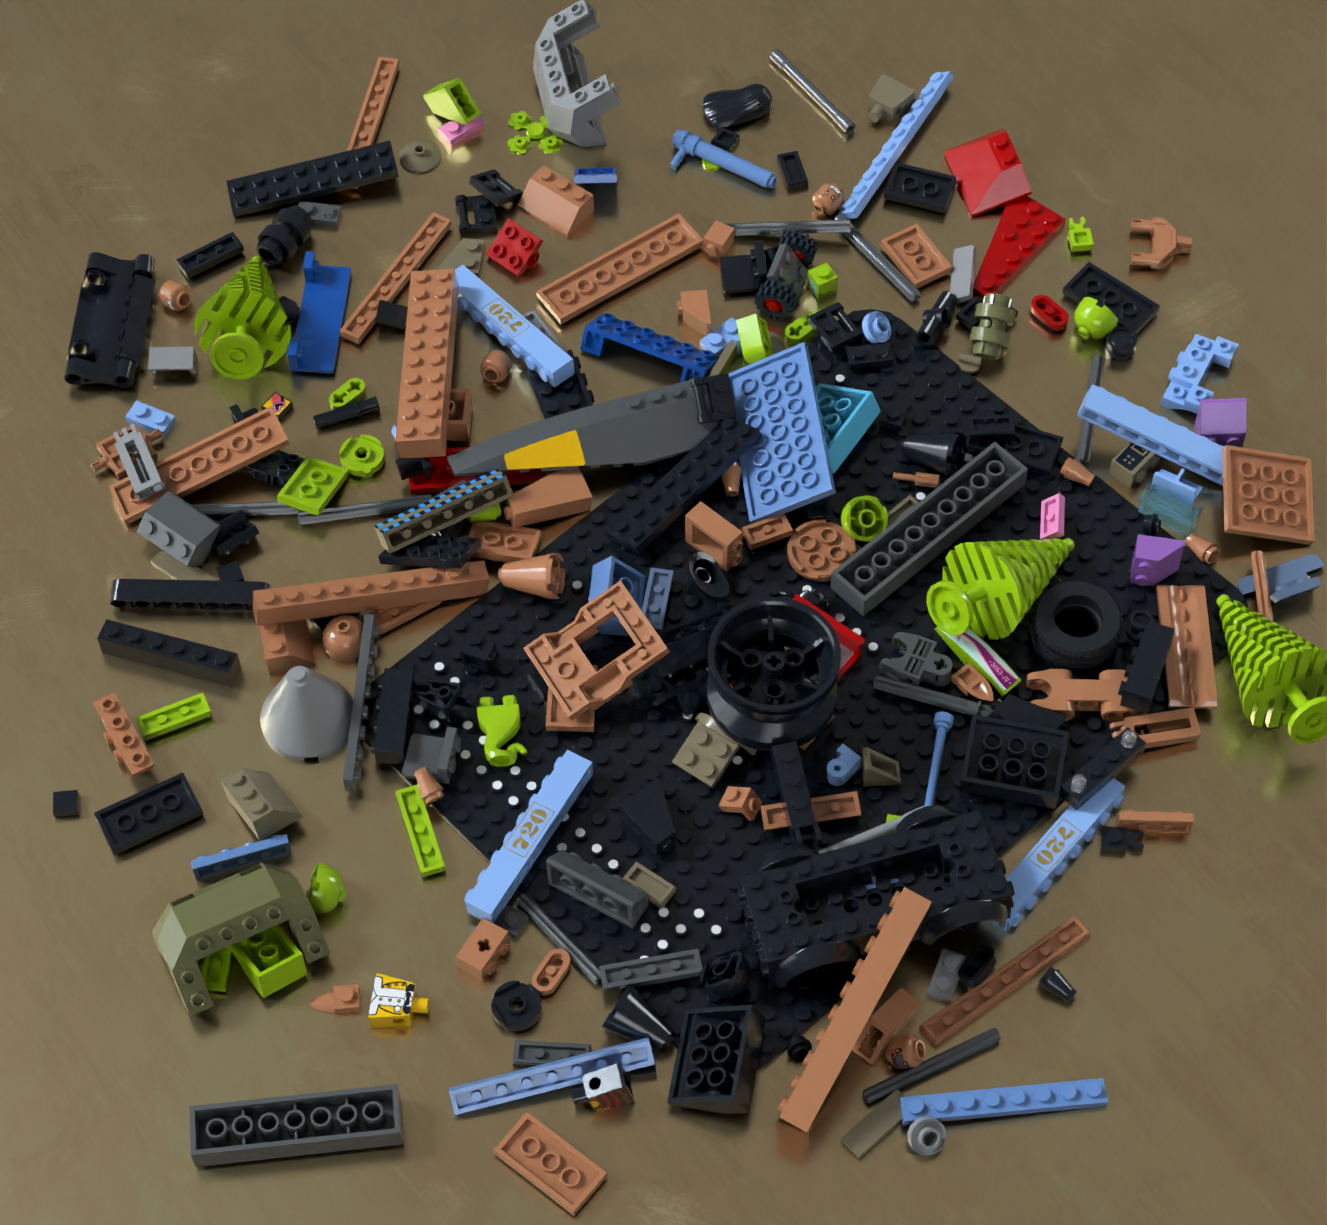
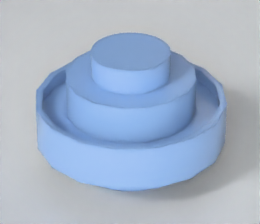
M875 311L864 317L862 329L867 340L877 344L884 343L890 338L891 326L883 313Z

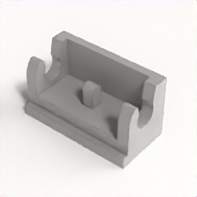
M150 347L148 370L151 374H156L157 371L189 370L191 374H196L197 354L194 347Z

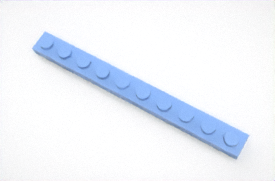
M950 71L937 72L930 77L929 83L921 90L920 96L912 103L911 109L902 118V122L897 129L892 132V136L883 145L879 155L872 161L868 171L863 174L859 184L853 188L852 194L843 203V207L838 212V215L842 214L846 219L858 218L954 77Z

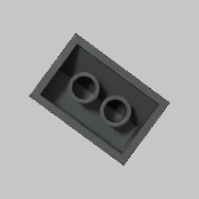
M167 491L144 513L136 532L184 565L198 566L203 565L221 525L171 491Z

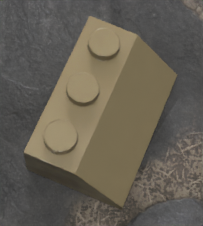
M241 768L220 780L228 800L260 841L303 817L269 772Z

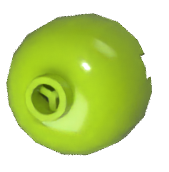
M1084 297L1074 313L1075 325L1078 328L1077 332L1083 338L1103 339L1111 330L1117 327L1118 318L1105 305L1102 308L1096 305L1098 301L1091 297Z
M865 495L855 497L846 503L841 514V524L849 537L854 540L868 542L887 528V509L885 506H882L878 501L879 499Z
M317 863L309 882L311 885L306 896L314 912L324 914L335 909L338 902L343 903L347 888H343V878L335 868Z

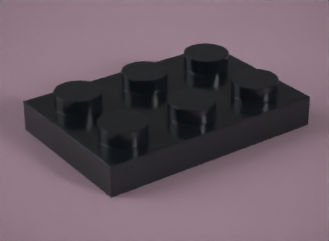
M896 162L884 192V199L946 213L957 177Z

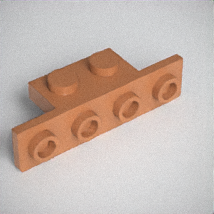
M109 694L93 702L107 731L103 733L104 738L109 746L114 745L116 749L113 751V754L118 764L124 763L126 769L130 770L133 777L153 768L154 762L116 694Z

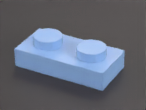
M137 400L125 416L126 422L130 424L136 423L138 427L150 432L159 429L163 437L167 435L176 422L175 415Z

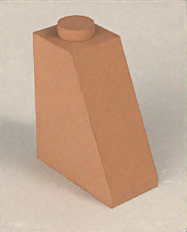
M900 988L869 1018L852 1050L869 1064L874 1065L885 1052L890 1039L898 1036L912 1020L921 1003Z

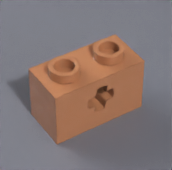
M482 918L457 954V967L484 981L487 975H491L494 972L499 957L501 955L504 956L509 950L511 943L508 931Z

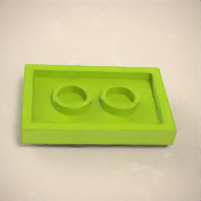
M307 456L277 495V502L319 516L347 479L349 470Z

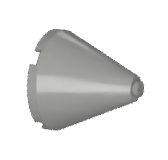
M295 666L286 673L264 701L260 714L264 738L275 752L291 760L304 761V758L318 757L320 760L331 756L348 742L353 699L348 690L336 680L306 667Z

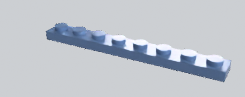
M649 1038L448 1088L454 1115L583 1083L582 1076L584 1074L621 1062L626 1072L654 1065L655 1062Z
M1099 1078L900 1097L899 1104L903 1125H911L922 1116H931L939 1122L1103 1107L1107 1106L1108 1099L1104 1080Z

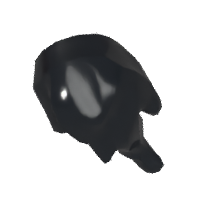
M816 588L812 591L804 590L798 594L822 611L827 607L828 599ZM788 590L778 591L779 594L785 595L789 599L798 594Z

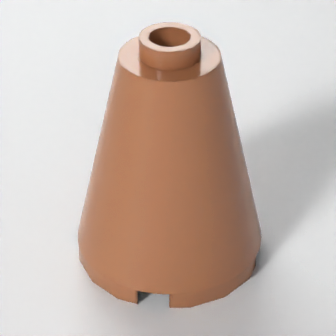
M551 553L505 563L498 571V579L507 588L552 600L559 599L560 597L557 595L563 593L565 584V568H560V562L564 561L559 553Z

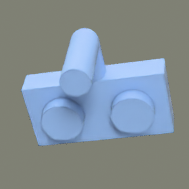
M731 317L700 340V347L713 352L714 356H719L724 351L728 342L732 341L737 343V355L742 354L736 320Z

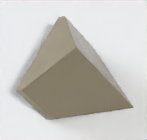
M859 745L863 787L898 785L901 783L898 761Z

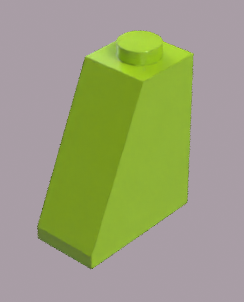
M460 77L439 84L422 95L433 114L464 125L482 114Z

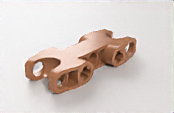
M1048 669L1032 672L1027 675L1026 684L1028 688L1041 690L1049 696L1045 699L1033 700L1031 703L1063 715L1066 718L1065 721L1073 719L1075 711H1101L1102 719L1109 722L1124 721L1127 717L1147 714L1120 706L1122 696L1118 695L1121 682H1127L1128 679L1124 677L1125 670L1102 671L1099 674V680L1073 679L1072 672L1067 669Z

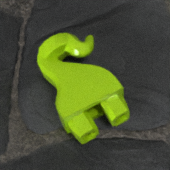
M514 695L504 696L503 705L495 706L493 698L481 697L479 707H477L479 728L486 735L484 745L485 757L493 766H510L516 762L517 753L527 754L525 747L519 743L511 744L507 750L500 749L520 729L519 704H517Z

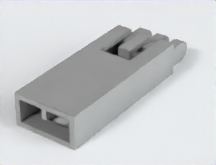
M133 423L130 425L132 432L129 433L127 428L124 427L121 429L124 436L121 437L118 431L113 434L117 441L115 446L135 494L142 501L165 490L166 487L141 432H138ZM128 452H132L133 457L137 458V462H132Z

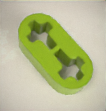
M814 312L805 313L786 327L785 341L791 346L798 345L816 334L809 324L807 325L808 316L814 314Z
M352 378L329 396L331 410L353 404L355 400L359 402L366 395L365 382L360 378Z

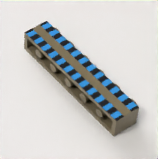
M496 469L375 525L374 528L381 546L389 553H392L514 495L507 476Z

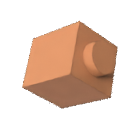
M715 221L703 238V252L717 258L725 257L735 242V228Z

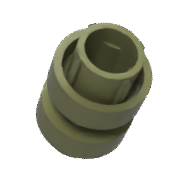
M986 293L983 303L977 304L974 318L980 321L979 327H972L969 342L974 344L973 355L991 360H999L1002 350L1008 349L1011 335L1006 333L1005 329L1006 326H1013L1016 311L1011 309L1012 299L1010 297L996 293Z

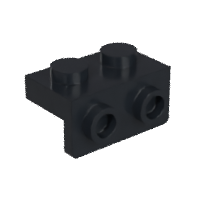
M239 510L218 522L221 527L211 546V550L218 555H228L235 550L236 546L253 541L255 539L254 536L258 535L259 531L256 525L248 521L244 511Z

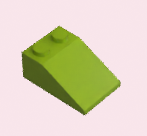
M278 925L229 946L250 982L263 998L307 975L303 954Z

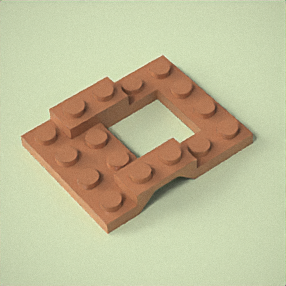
M621 580L581 607L572 623L559 632L541 635L523 648L571 721L591 707L595 711L633 684L632 678L670 653ZM616 615L636 645L596 672L579 645L597 634L599 631L596 628Z

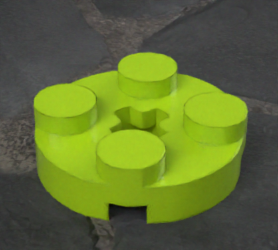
M366 434L360 435L361 438L353 439L351 437L347 439L339 451L341 466L348 469L351 475L363 478L372 477L373 473L377 472L385 461V453L381 442L377 438ZM366 453L365 458H358L357 456L358 454Z

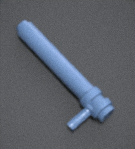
M678 129L673 136L672 144L679 150L669 164L670 168L674 170L677 169L685 155L689 154L693 157L703 158L764 188H773L776 184L777 177L774 173L714 146L696 134L691 135V132L685 129Z

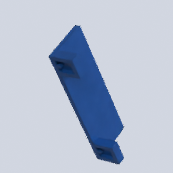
M306 251L303 264L305 287L295 338L291 337L288 346V363L290 371L334 373L340 340L339 330L342 328L351 268L321 266L319 261H316L315 252Z
M610 313L601 314L585 325L580 350L600 357L603 355L606 339H611L684 367L680 382L696 377H706L707 372L715 366L719 359L711 351H702L694 348V345L690 343H681L671 336L657 334L650 328H641L631 321H622Z

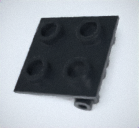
M277 450L249 464L247 468L250 469V475L253 476V479L266 483L271 481L272 485L277 483V486L283 488L305 459L296 454Z

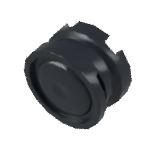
M1115 327L1106 336L1104 349L1106 355L1110 359H1117L1116 361L1118 362L1128 361V358L1133 357L1135 354L1137 336L1129 328Z

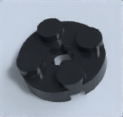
M509 981L501 985L494 993V998L491 1002L492 1015L495 1021L508 1032L513 1033L530 1028L540 1019L542 1014L541 996L538 990L529 983L526 985L520 983V981ZM516 1001L518 1004L523 1003L524 1005L521 1006L520 1010L516 1011L511 1009L513 1007L512 1002Z

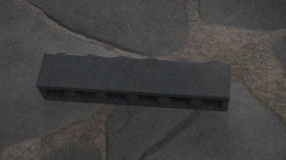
M106 619L97 638L101 651L104 654L230 687L234 686L241 670L238 653Z

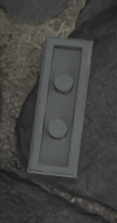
M515 1040L513 1067L529 1068L591 1052V1044Z

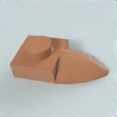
M967 663L951 675V681L966 696L971 694L978 699L993 702V691L989 682L970 663Z
M359 984L333 986V990L320 994L309 1004L314 1009L325 1013L361 1011Z

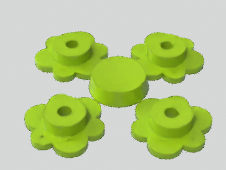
M525 111L511 114V118L508 120L509 126L514 127L515 130L527 129V136L521 137L516 135L508 140L507 144L512 153L525 154L531 148L530 138L540 139L539 148L543 149L546 154L560 151V146L563 145L561 139H557L554 135L550 137L544 136V129H549L545 113L544 116L539 118L541 124L537 122L530 123L532 118L527 116Z

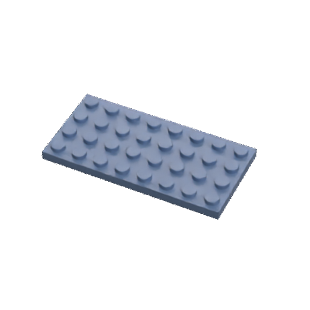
M805 342L729 373L737 412L736 419L760 430L762 435L739 458L750 523L753 524L769 517L780 516L835 494L836 491L808 346Z

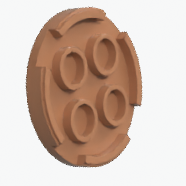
M826 519L811 520L803 523L794 530L787 545V556L792 568L807 579L821 582L831 581V572L857 552L856 541L845 533L842 526L827 522Z

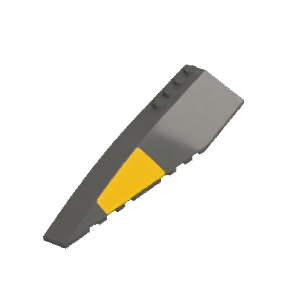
M688 380L535 422L448 456L447 460L455 477L485 475L486 472L496 469L506 474V471L519 470L520 473L529 472L530 469H540L541 471L579 469V466L600 468V465L613 464V467H623V464L626 463L640 466L689 453L720 422L698 424L697 417L699 414L694 389L690 386V381ZM703 385L707 413L712 414L707 386Z

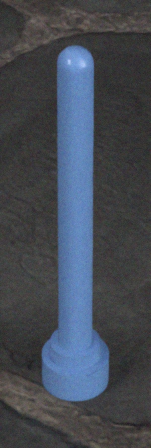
M937 712L934 717L933 724L937 733L924 806H931L935 803L946 732L952 728L954 716L947 712Z

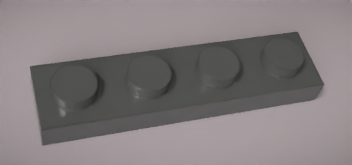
M699 949L599 966L604 993L627 989L630 985L635 988L700 976L703 969Z

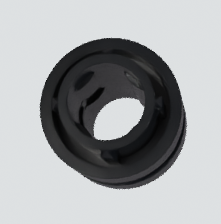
M289 206L288 209H281L272 219V224L267 225L259 234L257 253L268 264L277 265L281 262L289 261L296 253L297 246H301L310 236L312 218L307 211L299 206Z

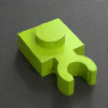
M1081 217L1079 224L1074 223L1073 218L1069 219L1068 227L1070 230L1068 231V238L1072 252L1093 250L1094 243L1090 228H1085L1086 220L1084 217Z

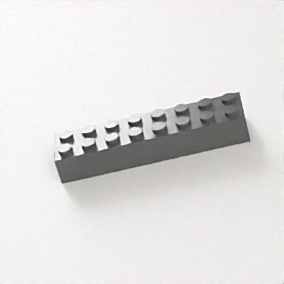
M397 1084L190 1106V1148L195 1167L403 1144L401 1102Z

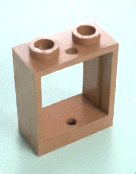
M700 501L685 515L686 542L699 552L711 555L726 572L741 562L743 558V532Z

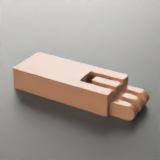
M1194 707L1127 717L1124 721L1109 724L1110 730L1120 729V731L1112 733L1113 739L1128 727L1146 742L1145 749L1197 741L1202 735ZM1146 727L1148 734H1144L1143 729L1135 732L1134 728Z

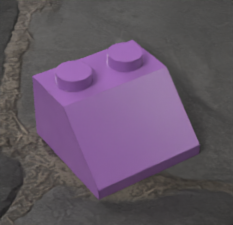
M1246 398L1201 399L1194 425L1195 433L1205 436L1210 441L1222 446H1243L1246 436Z
M1138 534L1132 558L1130 583L1139 586H1154L1178 571L1185 541Z

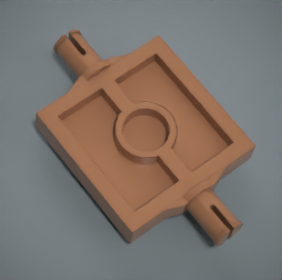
M134 423L138 432H141L153 459H158L151 442L163 437L161 431L157 429L146 434ZM130 426L127 427L128 432H132ZM122 430L119 431L121 437L124 436ZM113 434L96 443L102 458L91 463V467L96 472L107 466L120 479L126 476L127 472L115 446L117 441ZM128 452L132 462H137V458L133 457L132 452Z

